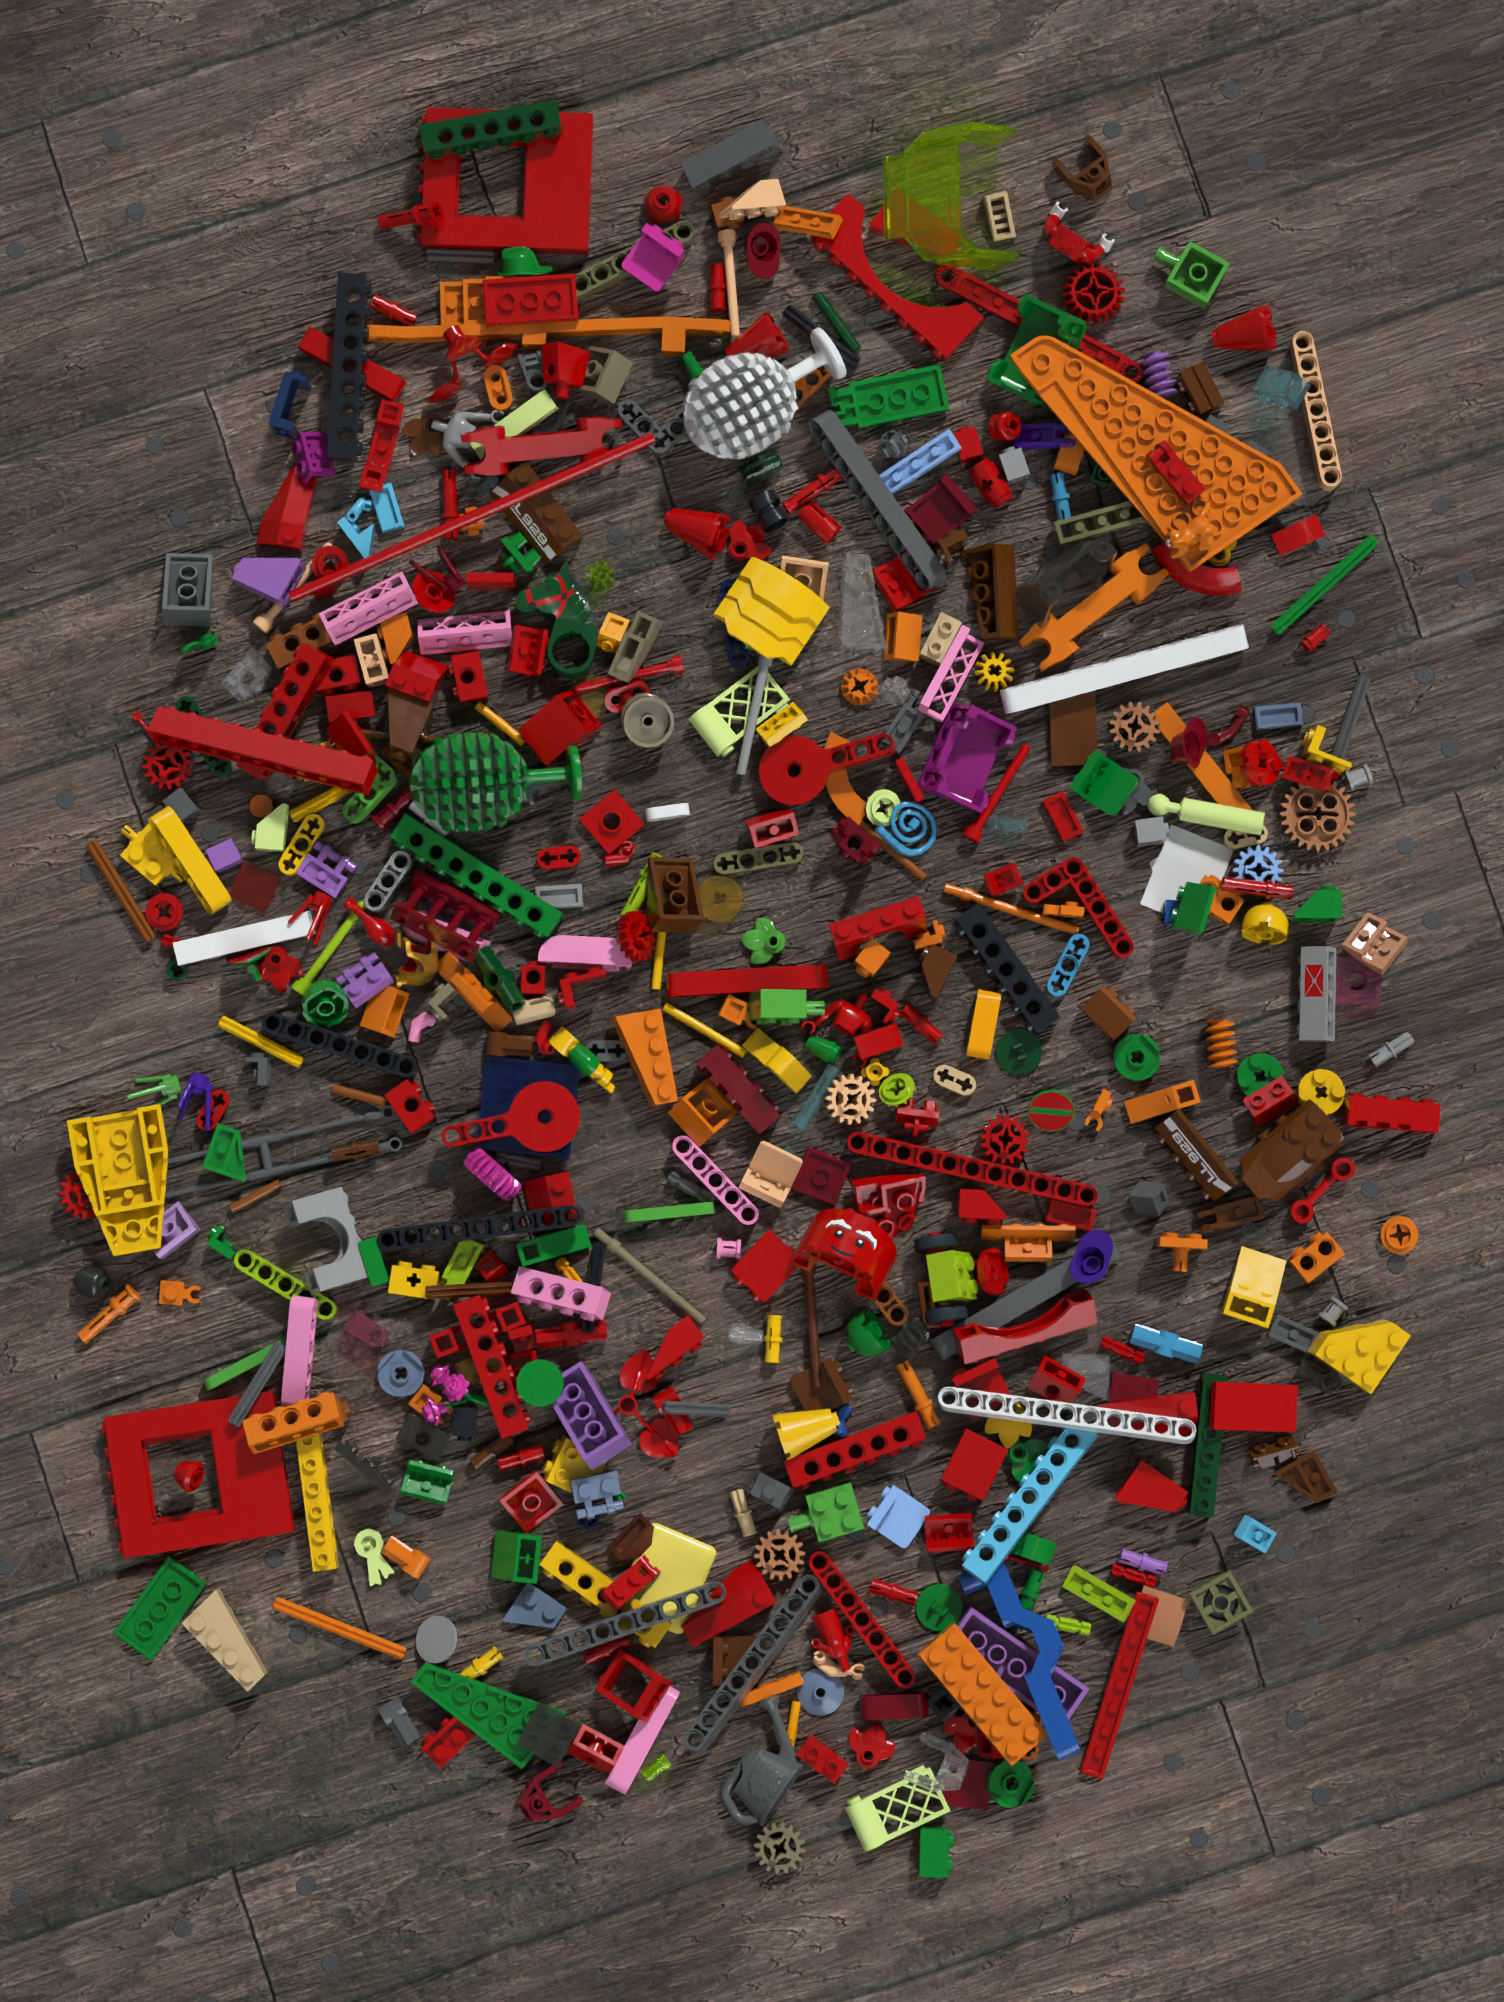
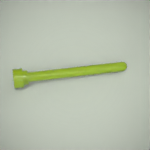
M364 901L358 902V905L365 910ZM353 912L350 913L304 978L301 977L299 981L296 980L291 986L292 989L303 996L305 990L311 985L317 974L359 917Z

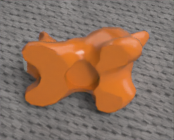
M1206 502L1199 515L1192 519L1184 528L1175 530L1170 526L1167 527L1166 545L1173 548L1170 554L1171 558L1183 556L1192 546H1197L1200 551H1205L1213 543L1214 525L1210 524L1206 518L1210 511V502Z

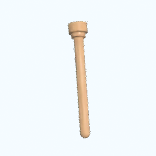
M725 229L717 234L718 243L721 244L724 250L731 337L737 339L740 336L733 258V247L737 239L735 230Z
M327 542V543H325V544L323 545V547H325V546H333V545H332L331 543ZM312 560L307 564V569L296 588L302 586L313 573L311 568ZM274 603L266 614L258 615L253 624L267 634L272 629L273 619L283 607Z

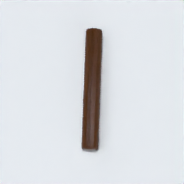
M514 1282L426 1286L425 1297L427 1299L473 1297L478 1294L481 1296L513 1295L511 1290Z

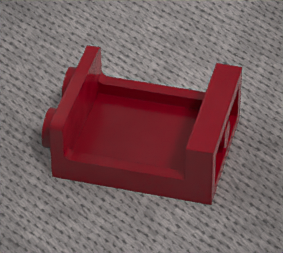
M946 473L934 487L910 507L907 506L904 512L920 532L925 542L934 548L938 545V541L945 538L944 535L957 529L973 516L977 508Z

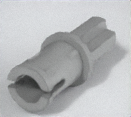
M1406 1032L1390 1043L1388 1041L1385 1042L1386 1045L1368 1056L1377 1068L1388 1059L1396 1058V1054L1414 1044V1040Z

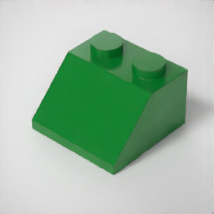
M1186 882L1184 887L1180 886L1176 899L1180 900L1178 908H1173L1169 922L1173 923L1171 929L1197 937L1200 936L1204 931L1217 887Z
M1321 886L1289 917V922H1337L1342 918V890H1336V886Z

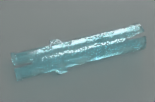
M829 1063L827 1064L806 1101L802 1102L801 1105L803 1107L792 1122L793 1125L803 1131L806 1130L813 1115L819 1112L818 1107L828 1092L826 1088L831 1087V1081L836 1079L841 1070Z

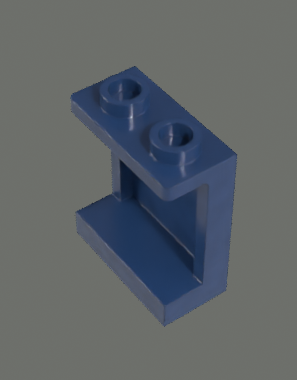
M292 370L291 373L284 372L268 423L274 434L293 440L296 439L299 431L294 422L288 420L297 389L311 392L312 389L305 374L297 370Z

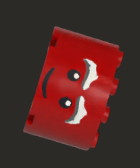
M850 1208L826 1209L820 1211L812 1218L789 1263L811 1273L815 1261H819L857 1279L854 1293L875 1302L897 1260V1250L891 1237L879 1226L875 1219L867 1218Z

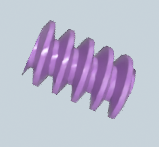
M1156 351L1140 355L1139 358L1144 359L1141 362V367L1146 368L1143 371V376L1148 377L1145 380V385L1150 386L1148 390L1166 400L1170 399L1171 394L1177 390L1169 388L1175 381L1167 379L1169 375L1173 374V371L1165 370L1166 367L1171 365V362L1163 361L1164 358L1169 356V353Z

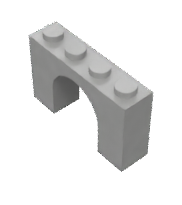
M342 1187L293 1200L283 1205L290 1227L311 1221H323L333 1227L339 1237L340 1250L337 1258L331 1264L305 1272L311 1295L368 1277L358 1245L361 1239L357 1236L355 1219L350 1214L348 1197L343 1192Z

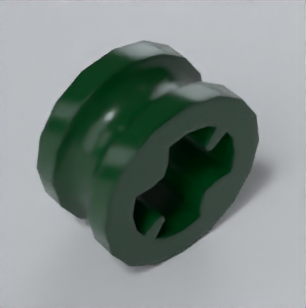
M173 960L167 966V975L174 981H182L188 976L187 964L180 966L184 970L183 974H178L179 977H174L175 973L172 971L173 966L177 967L176 964L178 963L177 960Z

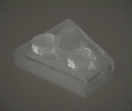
M1062 1353V1365L1086 1378L1082 1389L1105 1401H1109L1110 1355Z

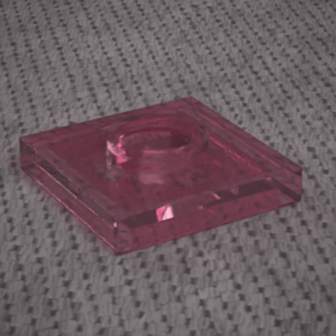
M1336 957L1335 1004L1381 1005V974L1362 964L1354 957ZM1357 973L1364 978V986L1360 990H1352L1348 986L1347 980L1351 974Z

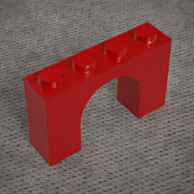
M916 896L829 924L831 941L839 962L858 956L860 954V946L865 941L880 934L902 931L905 940H908L919 934L926 933L927 922L920 898Z

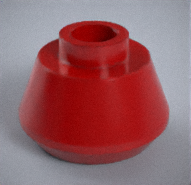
M184 1461L178 1464L174 1470L175 1481L185 1492L194 1491L202 1483L205 1470L199 1461Z

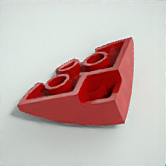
M898 1174L852 1180L850 1185L854 1211L867 1218L875 1219L879 1226L893 1239L900 1232H906L914 1222V1214L918 1205L923 1203L926 1176L924 1174Z

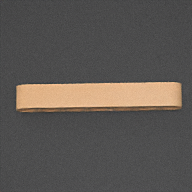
M1300 331L1294 335L1290 343V352L1317 481L1321 489L1331 491L1340 483L1342 474L1314 340L1310 333ZM1296 340H1304L1307 343V348H1299ZM1301 363H1310L1312 366V370H1303L1301 367ZM1305 385H1314L1316 387L1317 392H1307ZM1310 407H1318L1321 410V415H1313L1310 412ZM1315 430H1324L1326 437L1318 438L1315 435ZM1322 451L1328 452L1331 460H1322L1319 453ZM1332 474L1335 477V483H1327L1324 475Z

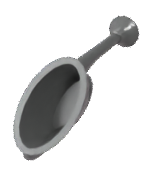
M781 1694L771 1696L757 1703V1706L767 1710L771 1716L780 1742L778 1755L766 1751L767 1749L765 1748L753 1749L741 1757L721 1789L723 1804L731 1817L742 1825H752L759 1821L762 1827L783 1801L804 1767L803 1763L798 1762L778 1712ZM741 1774L742 1777L733 1793L738 1795L752 1814L749 1816L741 1814L730 1797V1791Z

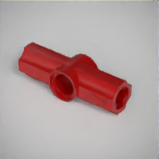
M595 1320L594 1331L591 1334L581 1332L582 1323L580 1321L559 1324V1326L535 1329L537 1349L554 1348L557 1346L570 1347L584 1345L583 1343L607 1340L605 1320Z

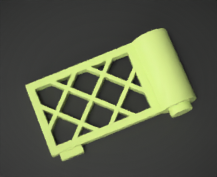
M759 666L688 719L717 756L721 754L723 757L727 756L735 749L732 745L745 735L749 705L752 703L750 701L751 689H755V686L752 685V678L758 673ZM767 673L764 687V701L760 705V707H763L762 716L757 719L756 726L776 712L777 714L784 709L790 701L769 673ZM738 688L748 689L747 701L735 700L734 691ZM767 692L778 693L782 700L776 705L766 704ZM719 702L730 703L729 715L719 714L714 706ZM733 703L746 705L745 717L732 715ZM766 707H767V708H771L770 710H768V711L765 713ZM731 719L745 721L744 730L737 735L730 728Z
M924 1765L911 1770V1776L865 1798H860L858 1795L846 1801L848 1805L844 1809L865 1852L950 1812L949 1806L930 1767L925 1769ZM927 1774L932 1782L929 1792L916 1787L918 1779ZM914 1781L913 1786L908 1785V1783ZM904 1786L912 1789L907 1802L894 1797L897 1788ZM933 1787L935 1788L937 1795L932 1793ZM914 1790L927 1795L923 1808L910 1803ZM893 1791L892 1796L886 1795L887 1793ZM880 1796L890 1799L886 1812L876 1809L872 1800ZM930 1796L940 1799L944 1808L936 1812L927 1810L926 1807ZM893 1801L906 1805L902 1818L889 1814ZM909 1806L922 1811L919 1820L911 1822L904 1819ZM925 1812L930 1814L923 1818ZM879 1814L884 1815L883 1821L881 1820ZM887 1817L900 1821L898 1829L890 1834L887 1833L884 1827ZM903 1822L909 1824V1825H907V1826L901 1828Z

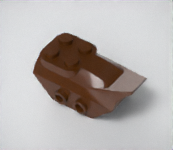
M1310 1099L1287 1117L1284 1114L1273 1123L1275 1127L1269 1133L1267 1130H1264L1255 1138L1257 1143L1239 1159L1243 1167L1241 1179L1258 1199L1269 1198L1276 1203L1295 1186L1299 1189L1309 1180L1306 1176L1312 1171L1318 1173L1327 1165L1324 1161L1346 1143L1344 1136L1336 1125Z

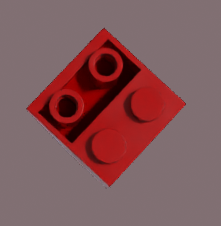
M958 1190L957 1218L962 1219V1223L976 1224L977 1219L985 1220L987 1225H1001V1221L1006 1220V1214L984 1190Z

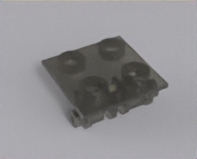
M539 1702L516 1744L558 1767L580 1724Z

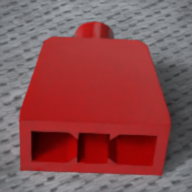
M561 342L542 344L543 380L556 386V399L567 400L570 388H578L583 385L590 357L589 351Z

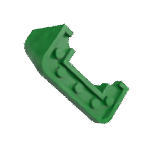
M1024 294L1017 306L1018 315L1023 318L1005 360H997L990 365L986 380L1030 402L1047 406L1022 377L1009 356L1038 336L1054 337L1078 350L1086 332L1087 323L1035 297Z

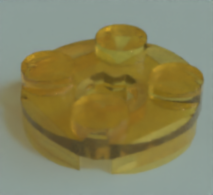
M712 876L706 879L699 887L703 916L718 923L730 921L737 916L742 907L743 894L736 881L725 876ZM716 893L726 896L724 899L725 904L720 905L713 902L716 899Z

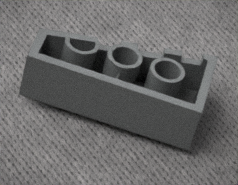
M761 119L682 162L681 166L692 188L697 192H705L711 189L713 184L725 181L733 175L783 152L772 127Z

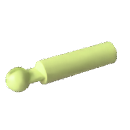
M1163 794L1153 795L1148 801V809L1155 816H1162L1171 812L1177 813L1179 820L1260 836L1262 833L1265 812L1183 798L1180 803L1170 802Z

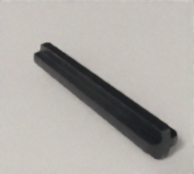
M788 305L783 311L784 317L809 336L812 330L819 327L792 305ZM825 331L836 346L843 362L854 369L859 364L860 358Z
M594 1243L588 1284L599 1287L606 1251L605 1243ZM595 1318L593 1322L582 1319L581 1332L593 1333Z

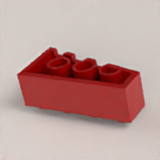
M1350 1093V1096L1345 1097L1343 1100L1342 1126L1438 1133L1441 1104H1434V1099H1420V1102H1412L1409 1097H1397V1100H1390L1384 1095H1373V1098L1364 1097V1094Z

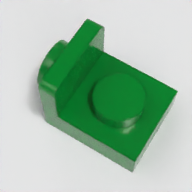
M220 1225L218 1228L215 1226L207 1236L210 1239L207 1244L233 1261L237 1254L233 1250L235 1245L225 1238L222 1242L219 1240L227 1228L223 1225Z

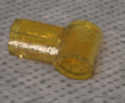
M472 1357L452 1365L457 1376L459 1374L464 1375L465 1380L469 1381V1384L480 1380ZM490 1359L486 1366L489 1371L495 1372L499 1370L500 1363L496 1359Z

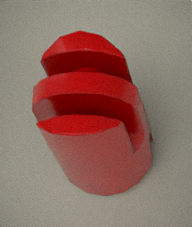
M815 502L807 504L798 512L799 518L824 543L830 542L841 530V526Z

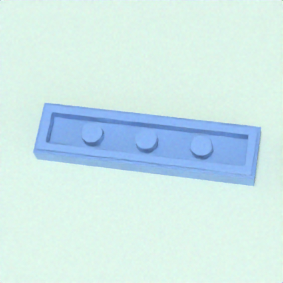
M947 429L879 476L893 495L960 451L962 447L952 431Z

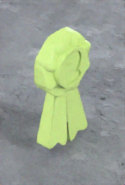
M365 1529L357 1534L354 1546L360 1556L367 1558L370 1586H373L375 1583L381 1585L379 1569L385 1579L395 1571L380 1553L384 1544L381 1534L373 1529Z

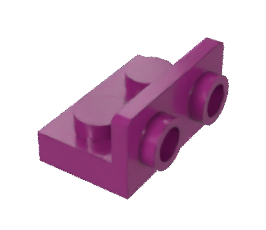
M300 432L292 443V453L296 457L297 473L300 475L302 483H308L311 476L333 477L336 470L334 462L329 461L327 457L328 439L326 432Z

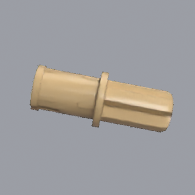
M737 1489L732 1491L730 1496L736 1512L734 1517L738 1519L742 1536L747 1537L757 1533L751 1515L752 1509L748 1507L743 1490Z

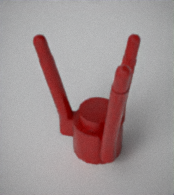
M316 891L314 896H308L303 905L288 920V924H292L311 905L310 910L316 913L306 940L309 941L320 919L313 945L317 946L333 899L320 891Z

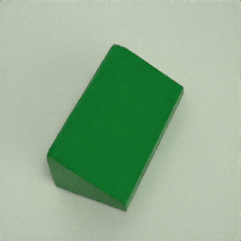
M372 1237L358 1242L371 1285L378 1286L389 1283V1276L377 1244V1239Z

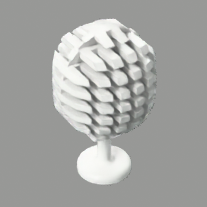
M819 327L812 330L810 338L816 353L788 370L775 359L765 357L762 354H751L750 352L734 354V356L730 355L714 362L709 368H706L699 374V378L691 380L689 383L690 392H687L684 402L681 403L685 410L683 412V420L689 439L705 453L708 452L717 458L744 459L745 456L749 457L767 449L769 445L781 438V434H787L791 429V422L789 421L792 420L795 411L798 409L795 402V381L822 365L835 379H842L846 376L844 362L830 337Z

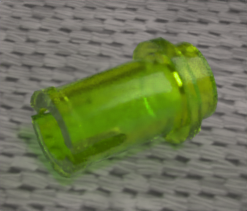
M662 1753L647 1767L643 1766L644 1770L641 1773L649 1783L655 1782V1778L671 1767L672 1764Z

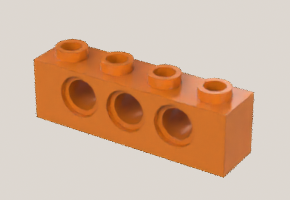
M334 1392L320 1393L315 1398L298 1400L293 1405L276 1407L271 1412L254 1414L248 1419L242 1420L248 1446L253 1454L345 1426L339 1402ZM315 1411H320L318 1416L311 1417ZM298 1418L294 1424H288L291 1419ZM275 1425L273 1430L266 1431L269 1426Z

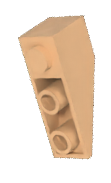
M760 180L719 214V218L729 217L730 220H736L742 216H747L748 219L764 214L765 217L778 214V210L786 205L779 180Z

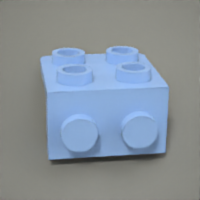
M892 1484L890 1488L886 1486L880 1494L881 1502L877 1508L872 1506L865 1518L868 1521L866 1524L901 1548H907L925 1522L924 1516L930 1514V1510Z

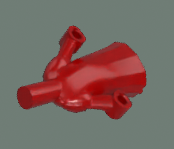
M838 1608L812 1617L811 1619L818 1628L825 1644L821 1643L819 1639H814L810 1643L811 1647L822 1650L827 1656L837 1659L842 1673L850 1670L851 1667L846 1655L851 1648L850 1639L855 1632V1628L853 1626L846 1627L844 1629L846 1634L844 1637Z

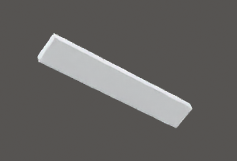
M311 911L302 912L292 924H288V920L293 916L289 915L173 942L178 966L305 937L313 922Z

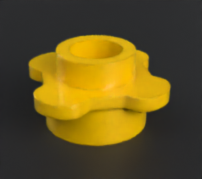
M872 1058L870 1064L866 1068H862L861 1075L867 1077L871 1081V1085L878 1086L880 1080L889 1075V1069L883 1067L879 1059Z

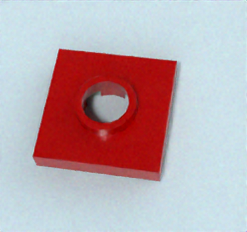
M615 789L579 818L581 823L609 855L645 826ZM608 813H615L619 816L620 825L618 828L610 830L604 826L603 819Z

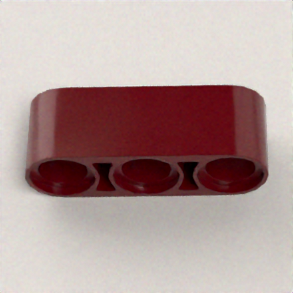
M928 1692L859 1695L860 1720L929 1717Z

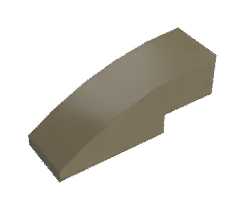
M637 611L629 632L625 631L608 674L630 683L648 655L664 621Z

